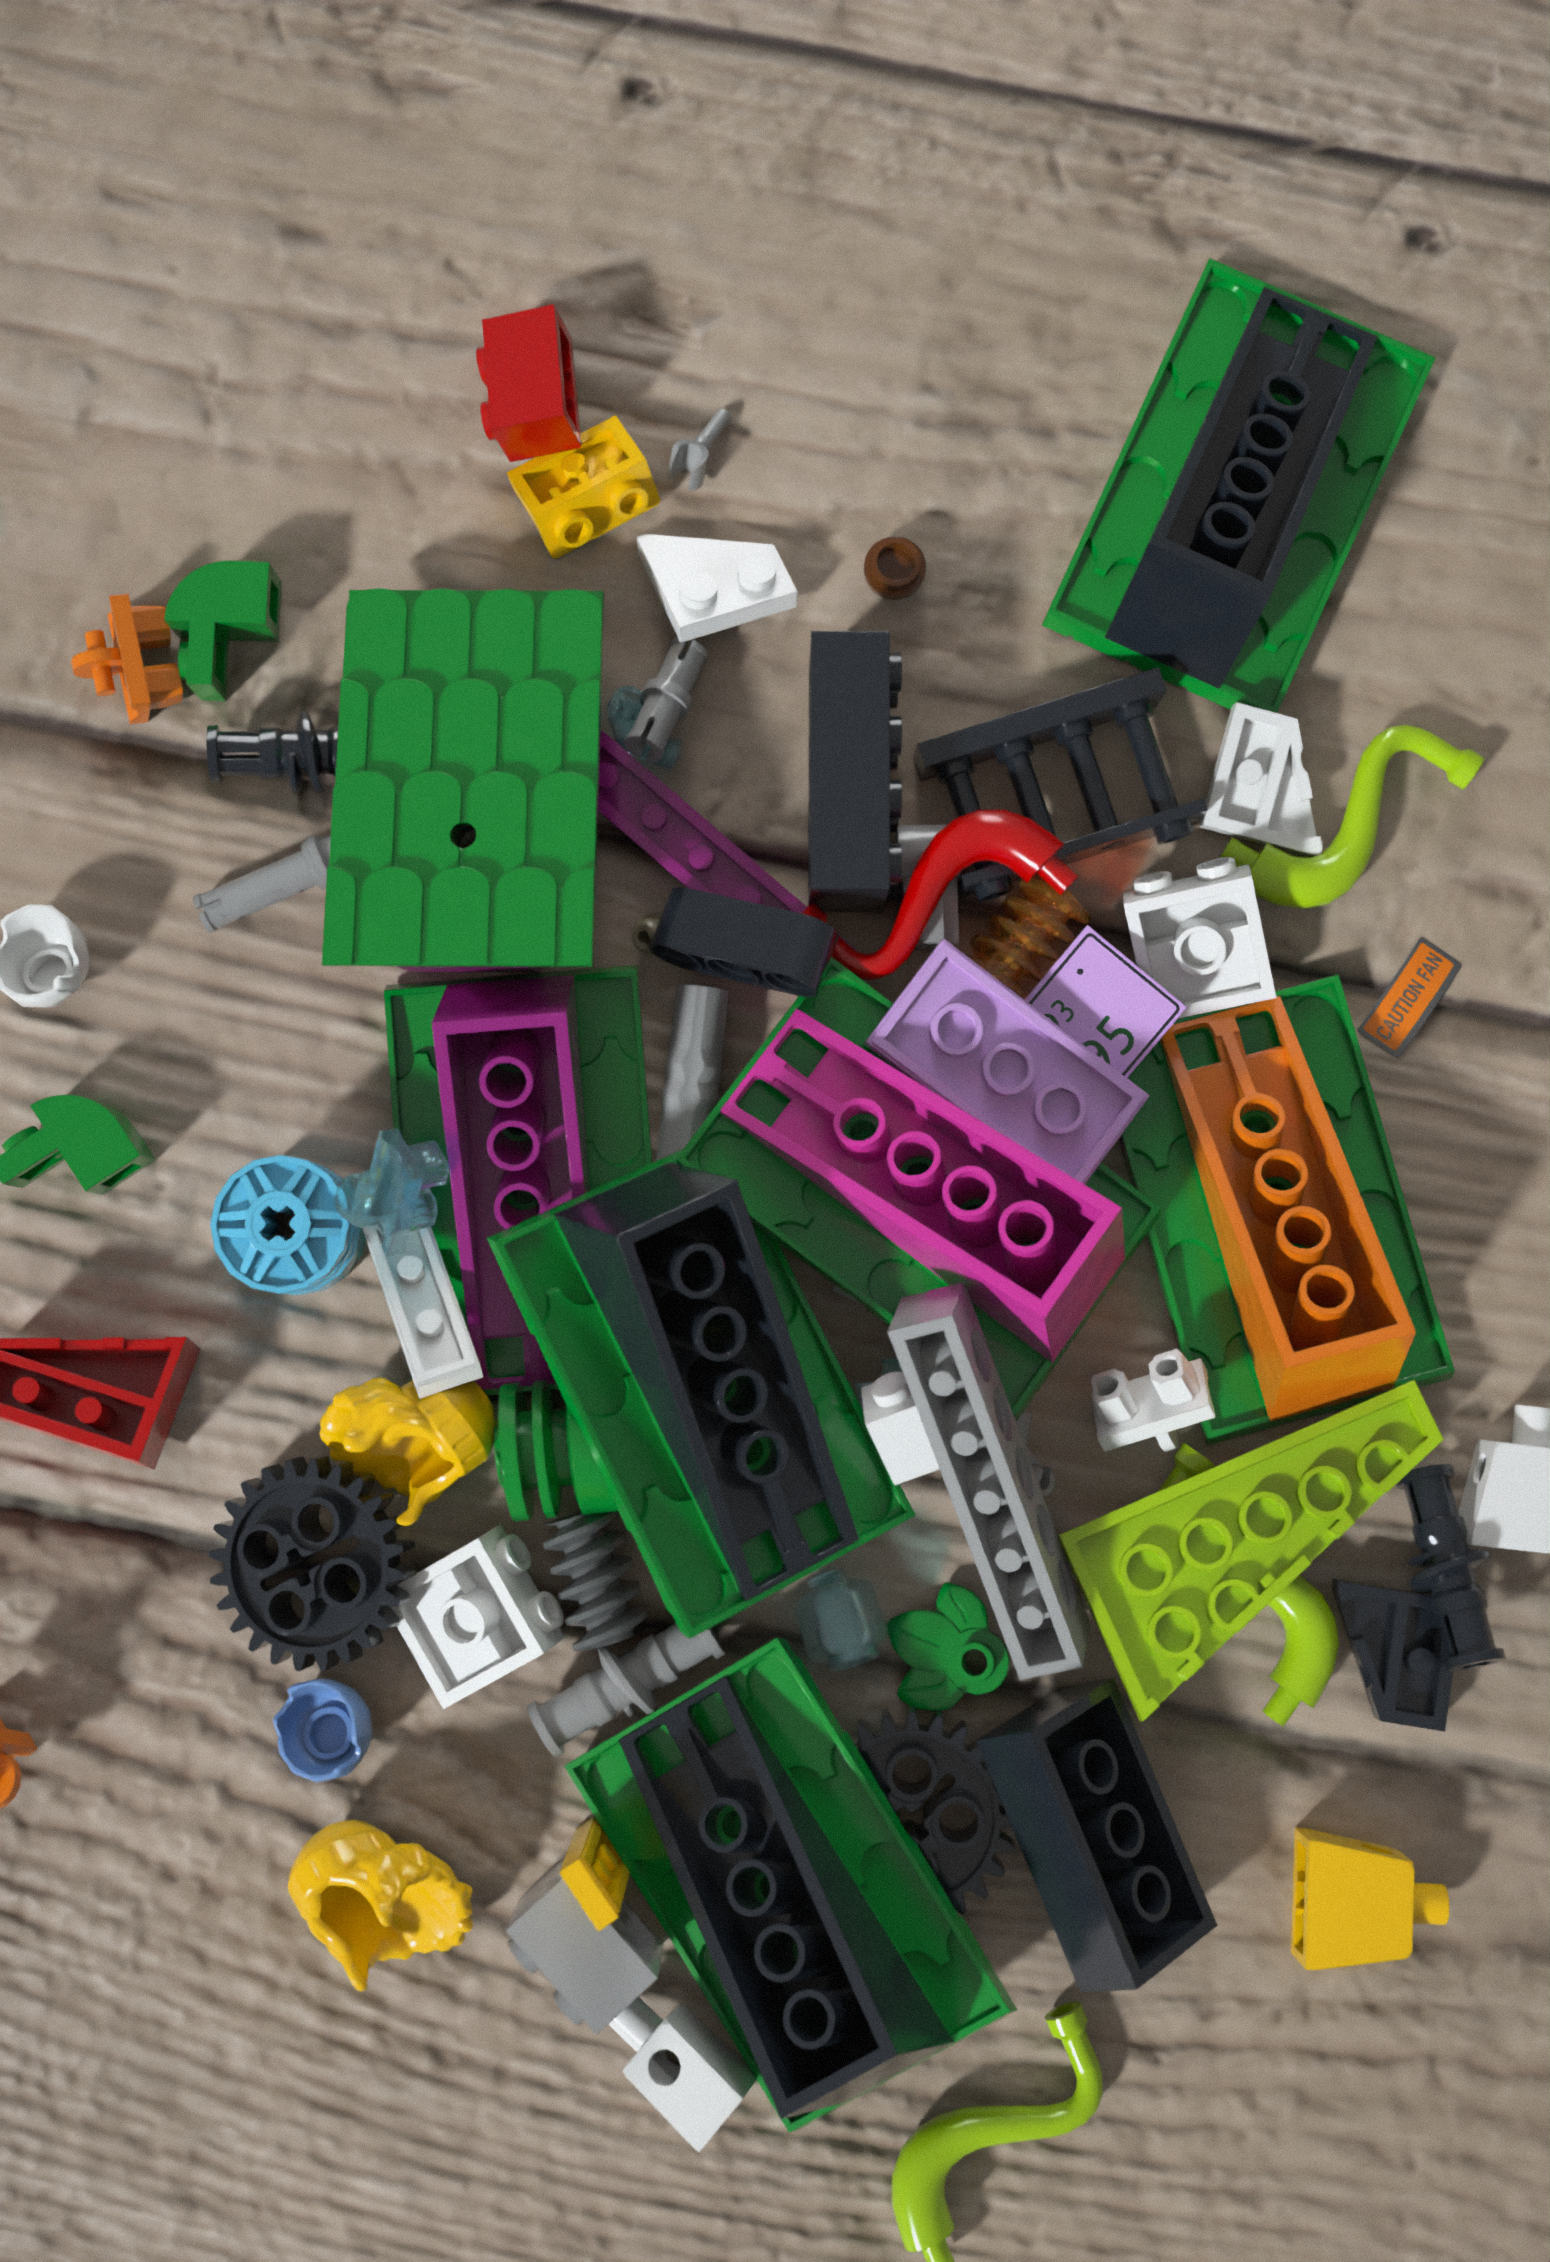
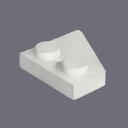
M653 534L637 536V553L680 643L797 607L798 591L773 544Z
M1238 702L1232 705L1205 802L1208 810L1201 817L1199 828L1262 845L1269 843L1277 849L1306 857L1321 854L1323 846L1321 836L1316 835L1310 799L1313 798L1309 774L1302 764L1301 753L1303 751V744L1297 718Z

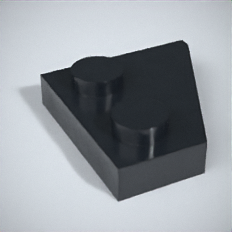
M1333 1578L1332 1591L1373 1716L1383 1722L1445 1732L1453 1672H1448L1445 1668L1444 1661L1450 1657L1440 1620L1435 1618L1431 1603L1433 1595Z

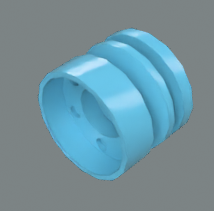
M276 1155L253 1160L229 1177L215 1198L210 1227L215 1252L231 1275L252 1289L278 1294L305 1295L325 1291L349 1275L363 1254L365 1236L362 1225L367 1224L363 1202L347 1180L329 1168L309 1160ZM278 1212L288 1215L295 1213V1216L289 1223L295 1231L292 1238L278 1235L274 1237L279 1225L273 1218Z

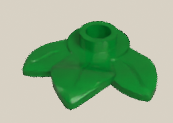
M945 1582L938 1594L936 1611L911 1610L895 1616L887 1623L888 1636L894 1650L906 1664L912 1667L902 1680L897 1692L898 1698L907 1705L930 1711H936V1709L947 1710L954 1706L966 1693L982 1695L996 1690L1008 1676L1010 1670L1008 1648L997 1634L989 1630L985 1604L973 1591L963 1586ZM972 1649L980 1650L986 1656L987 1667L982 1674L971 1672L966 1665V1656Z

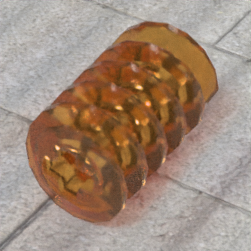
M1039 875L1038 879L1034 878L1030 883H1026L1023 879L1019 882L1017 886L1022 898L1007 896L1001 904L1007 918L1000 915H991L985 923L991 938L975 934L969 942L975 957L965 954L1024 1000L1027 994L1021 987L1018 979L1024 976L1040 982L1044 977L1034 962L1037 956L1056 963L1060 958L1050 943L1053 937L1070 944L1076 939L1066 923L1068 919L1072 918L1086 925L1092 920V917L1082 903L1068 890L1059 895Z

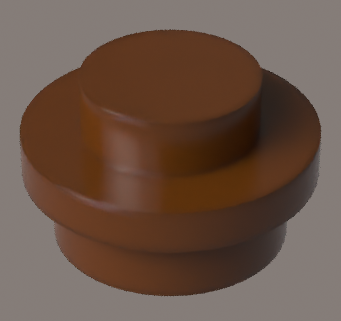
M893 536L881 539L869 549L865 557V580L870 589L882 598L889 600L907 598L920 588L925 578V557L920 548L906 538Z

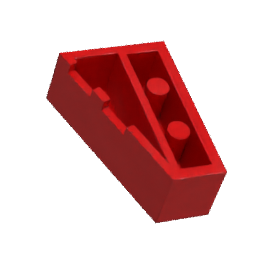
M103 1337V1339L87 1340L0 1338V1420L155 1470L201 1348L188 1337H166V1339Z

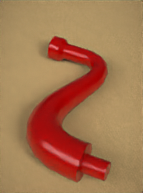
M978 809L952 820L933 837L922 852L912 873L891 934L885 944L875 953L864 954L853 949L839 936L832 957L861 980H878L892 974L908 960L916 948L949 883L963 869L975 862L986 860L998 862L1010 868L1026 883H1030L1039 875L1059 895H1062L1079 876L1056 856L1065 844L1032 819L1005 809ZM815 903L809 905L802 912V914L815 917L827 923V915Z

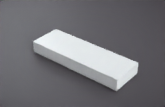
M424 1206L362 1225L363 1233L419 1399L482 1378L483 1373Z

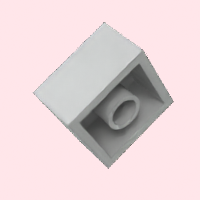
M563 1858L519 1898L506 1928V1932L511 1937L508 1941V1946L517 1961L527 1971L534 1974L537 1970H540L557 1989L553 1992V1998L564 2015L576 2025H580L585 2021L597 2035L658 1979L664 1943L624 1898L619 1918L598 1932L559 1874Z

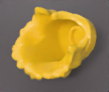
M377 1377L359 1386H349L334 1395L333 1402L327 1406L326 1412L320 1419V1438L330 1448L329 1454L333 1461H350L353 1463V1475L365 1476L373 1474L376 1476L375 1481H378L385 1490L394 1487L399 1494L406 1495L409 1499L407 1510L399 1515L396 1521L399 1525L408 1526L418 1520L424 1505L439 1498L456 1480L467 1475L488 1459L493 1449L496 1421L494 1409L488 1396L474 1381L419 1399L413 1380L400 1387L386 1378Z
M347 1820L335 1822L318 1831L303 1845L289 1873L288 1892L300 1915L307 1921L312 1934L326 1945L331 1955L342 1964L352 1985L359 1991L366 1990L368 1970L377 1961H387L391 1958L408 1960L415 1952L425 1954L435 1950L440 1952L449 1951L454 1946H460L465 1940V1933L473 1929V1921L470 1917L473 1914L471 1906L472 1887L466 1883L459 1882L447 1863L425 1850L420 1844H397L388 1834L365 1821Z

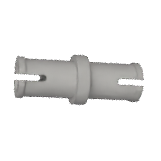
M678 637L672 639L669 651L656 678L648 680L642 691L641 698L644 704L624 741L625 747L629 752L640 759L648 744L651 747L646 756V761L656 762L661 760L665 751L664 748L677 720L687 716L692 704L690 692L702 666L705 665L708 659L707 650L695 640H692L687 654L684 655L682 651L687 641L680 643Z

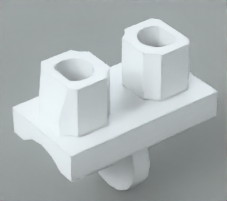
M1174 1349L1155 1355L1148 1364L1150 1374L1128 1381L1125 1373L1115 1368L1094 1375L1091 1379L1093 1389L1091 1394L1097 1438L1104 1452L1154 1436L1164 1452L1171 1451L1179 1446L1177 1429L1215 1418V1410L1208 1388V1373L1201 1358L1189 1362L1181 1351Z

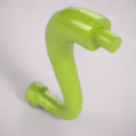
M1409 725L1389 727L1376 735L1363 751L1356 769L1340 830L1331 845L1320 855L1309 858L1296 857L1275 848L1269 843H1266L1257 853L1232 837L1219 858H1234L1236 867L1249 864L1256 897L1274 905L1297 909L1328 905L1351 890L1363 875L1371 858L1378 831L1385 771L1389 760L1395 753L1411 751L1445 771L1447 780L1461 790L1473 779L1481 767L1484 757L1471 749L1459 750L1422 728Z
M1183 1442L1174 1455L1175 1467L1157 1492L1207 1471L1216 1465ZM1301 1575L1294 1579L1268 1604L1282 1620L1285 1629V1645L1279 1661L1269 1675L1271 1679L1279 1684V1687L1262 1712L1283 1727L1301 1701L1312 1708L1315 1707L1335 1669L1339 1647L1334 1613L1323 1594Z
M1079 2001L1061 2004L1045 2015V2020L1052 2036L1062 2041L1076 2074L1077 2087L1070 2098L1051 2105H994L958 2108L939 2114L919 2126L901 2147L892 2173V2207L899 2234L907 2251H922L926 2262H955L946 2242V2238L954 2231L955 2224L945 2199V2182L951 2168L965 2155L980 2148L1051 2138L1067 2134L1084 2125L1098 2110L1103 2095L1102 2071L1085 2031L1088 2019Z

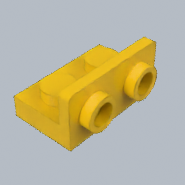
M616 415L580 433L582 448L535 457L507 472L513 490L537 526L545 547L553 559L560 558L660 503V497L646 458Z

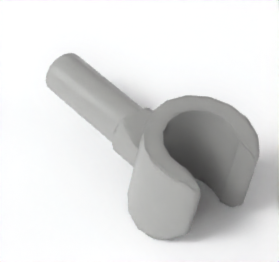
M723 408L718 409L701 434L696 436L694 440L684 439L674 444L667 473L668 479H671L674 473L679 470L691 471L688 489L693 491L702 486L712 444L731 419V415L727 410Z

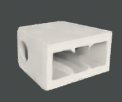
M1515 1405L1512 1443L1481 1439L1477 1442L1458 1511L1459 1516L1464 1517L1468 1532L1467 1544L1550 1554V1408Z
M638 1996L609 2023V2026L637 2052L622 2070L625 2077L699 2153L743 2100L756 2081L745 2060L681 2005H678L663 2020ZM665 2049L676 2054L680 2065L674 2064L668 2059Z

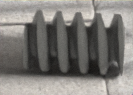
M619 1511L593 1514L578 1512L543 1524L557 1526L558 1532L543 1542L544 1550L564 1551L565 1557L550 1568L551 1574L571 1576L573 1581L557 1594L560 1601H577L580 1605V1608L565 1618L566 1626H580L587 1629V1633L572 1644L573 1651L592 1650L637 1635L643 1630H634L633 1628L649 1615L646 1606L626 1604L627 1601L641 1591L638 1581L619 1579V1576L634 1565L632 1557L611 1553L626 1540L625 1532L604 1529L606 1524L619 1515Z

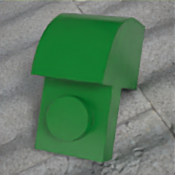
M218 561L206 564L188 574L177 585L170 596L164 621L179 639H189L188 642H181L179 646V674L182 680H186V684L200 700L226 701L229 640L279 642L282 581L269 562Z
M55 1095L30 1105L43 1128L38 1130L36 1126L28 1127L14 1134L3 1143L2 1147L5 1152L0 1155V1181L4 1185L24 1188L63 1161H66L86 1192L104 1195L156 1161V1158L132 1122L118 1110L77 1095Z

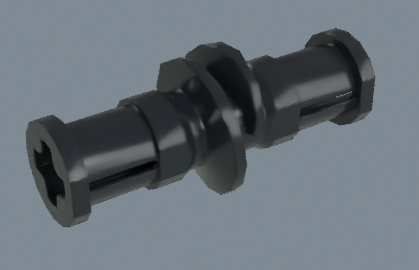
M307 711L300 712L295 730L267 727L260 728L259 731L220 732L218 725H208L206 747L210 782L222 783L223 776H262L263 779H272L290 775L292 794L301 792L305 776L309 775L317 793H324L325 774H331L336 777L338 726L328 730H315ZM258 752L259 754L223 755L222 753Z
M1438 1464L1411 1470L1396 1486L1398 1489L1405 1490L1414 1524L1411 1528L1415 1544L1422 1553L1408 1559V1565L1425 1568V1570L1410 1579V1587L1412 1591L1418 1593L1433 1594L1432 1607L1435 1618L1440 1620L1450 1657L1444 1661L1445 1668L1448 1672L1491 1665L1504 1661L1506 1656L1503 1648H1496L1486 1613V1608H1488L1484 1590L1478 1584L1474 1568L1491 1559L1490 1551L1471 1550L1468 1548L1466 1541L1468 1532L1464 1517L1459 1516L1449 1480L1455 1476L1453 1466L1450 1464Z

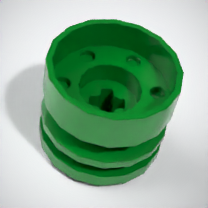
M538 1380L533 1383L532 1411L527 1409L524 1390L520 1382L503 1384L500 1387L498 1416L494 1427V1450L499 1483L505 1492L513 1521L531 1520L534 1512L535 1489H539L540 1500L546 1518L557 1517L561 1507L562 1487L573 1486L582 1514L618 1511L576 1418L570 1413L567 1405L566 1407L555 1408L547 1381Z

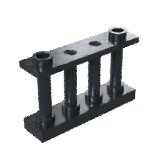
M1159 667L917 743L913 758L921 782L937 777L939 784H946L957 817L981 809L970 777L975 772L973 765L997 758L999 765H1006L1022 815L1032 819L1056 836L1030 756L1035 752L1033 746L1056 739L1058 746L1066 747L1095 832L1064 842V847L1056 856L1066 865L1152 837H1156L1158 845L1183 839L1194 833L1192 825L1196 824L1208 810L1204 798L1179 806L1149 720L1154 715L1153 708L1158 706L1167 691ZM1115 720L1119 728L1125 727L1154 812L1152 815L1120 825L1118 824L1089 738L1094 734L1093 727ZM980 861L973 863L975 871L961 875L957 884V891L960 899L976 894L978 902H984L1014 891L1012 882L1022 878L1010 868L998 862Z

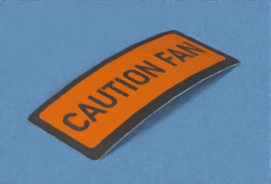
M1419 938L1384 993L1359 1026L1358 1032L1396 1058H1399L1461 968V963L1426 939Z

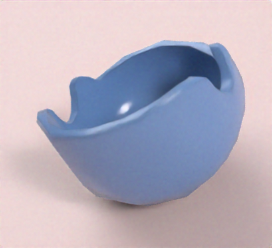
M314 1679L289 1687L287 1689L289 1693L287 1701L273 1717V1724L278 1735L279 1754L293 1774L313 1782H325L351 1773L364 1758L372 1741L371 1710L360 1693L335 1679Z

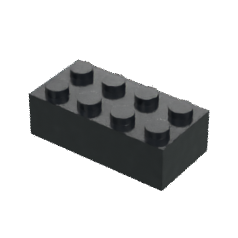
M811 631L809 657L808 906L815 903L823 912H883L887 896L897 895L898 883H901L902 846L901 844H890V832H897L898 819H901L902 782L901 780H890V770H897L898 755H901L902 718L901 716H890V709H897L898 692H901L902 654L890 653V631Z
M1114 1677L1059 1687L976 1740L1080 1992L1137 1990L1218 1926Z

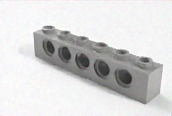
M964 1282L903 1297L887 1332L1020 1680L1083 1668L1091 1625Z

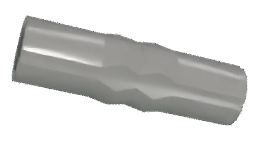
M699 985L676 986L670 1045L666 1060V1078L662 1093V1114L656 1161L684 1149L718 1103V1087L722 1073V1052L729 991Z

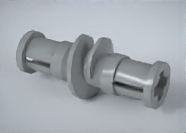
M675 1623L655 1636L651 1634L642 1639L634 1649L626 1648L623 1650L624 1655L621 1657L616 1656L606 1646L599 1647L601 1669L596 1672L586 1673L576 1679L573 1686L542 1705L536 1701L527 1705L530 1719L550 1753L554 1757L561 1755L565 1752L564 1744L596 1725L599 1727L615 1718L616 1714L622 1709L630 1717L634 1713L633 1702L646 1714H651L658 1710L653 1690L673 1683L679 1679V1674L712 1654L716 1659L725 1655L724 1649L712 1627L690 1639L680 1632Z

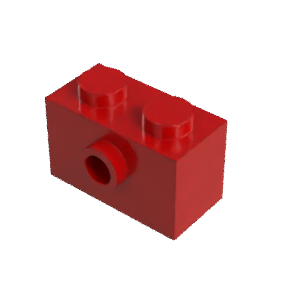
M551 304L482 319L484 346L476 349V360L484 385L487 386L488 401L481 402L480 405L481 420L487 438L490 441L497 440L510 462L582 448L572 338L555 305Z

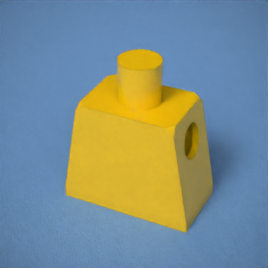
M1295 1827L1291 1953L1305 1970H1322L1406 1959L1412 1954L1413 1924H1447L1449 1918V1896L1446 1886L1444 1884L1414 1883L1413 1861L1399 1850L1308 1828Z

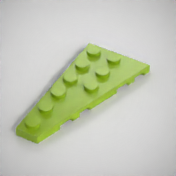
M1415 1380L1058 1535L1066 1559L1139 1721L1143 1722L1160 1706L1161 1702L1199 1670L1209 1657L1234 1634L1246 1626L1312 1564L1311 1562L1335 1539L1343 1535L1383 1494L1391 1490L1444 1440Z

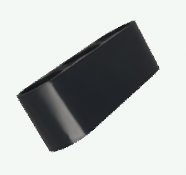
M675 887L672 888L648 948L659 959L683 969L810 998L815 997L819 991L839 934L838 931L826 922L809 915L690 888Z

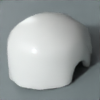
M27 904L7 914L1 920L3 940L0 944V990L23 1007H55L81 987L90 966L89 952L82 931L67 916L52 905Z

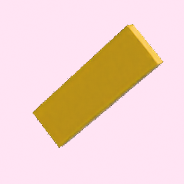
M593 1816L575 1829L559 1874L599 1932L619 1918L630 1872L622 1862L597 1819Z

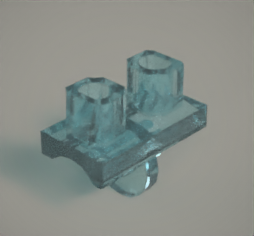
M398 1128L380 1131L370 1171H363L362 1173H355L344 1177L338 1184L334 1198L336 1210L342 1218L349 1221L355 1227L363 1228L377 1224L382 1230L384 1238L382 1250L386 1257L404 1253L410 1231L431 1227L435 1224L438 1209L436 1199L430 1188L446 1184L450 1170L448 1162L434 1140L407 1146Z

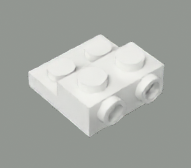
M1217 858L1197 865L1198 876L1172 881L1171 873L1167 871L1149 873L1133 880L1134 890L1123 892V905L1136 964L1187 1007L1179 1018L1276 998L1249 864L1236 867L1234 858Z
M501 1524L421 1570L416 1575L399 1583L398 1586L412 1596L411 1600L400 1606H389L399 1617L400 1623L397 1625V1628L443 1709L541 1656L565 1638L559 1628L562 1626L564 1618L558 1601L547 1591L539 1593L527 1571L531 1566V1556L527 1546L518 1536L514 1534L507 1536Z

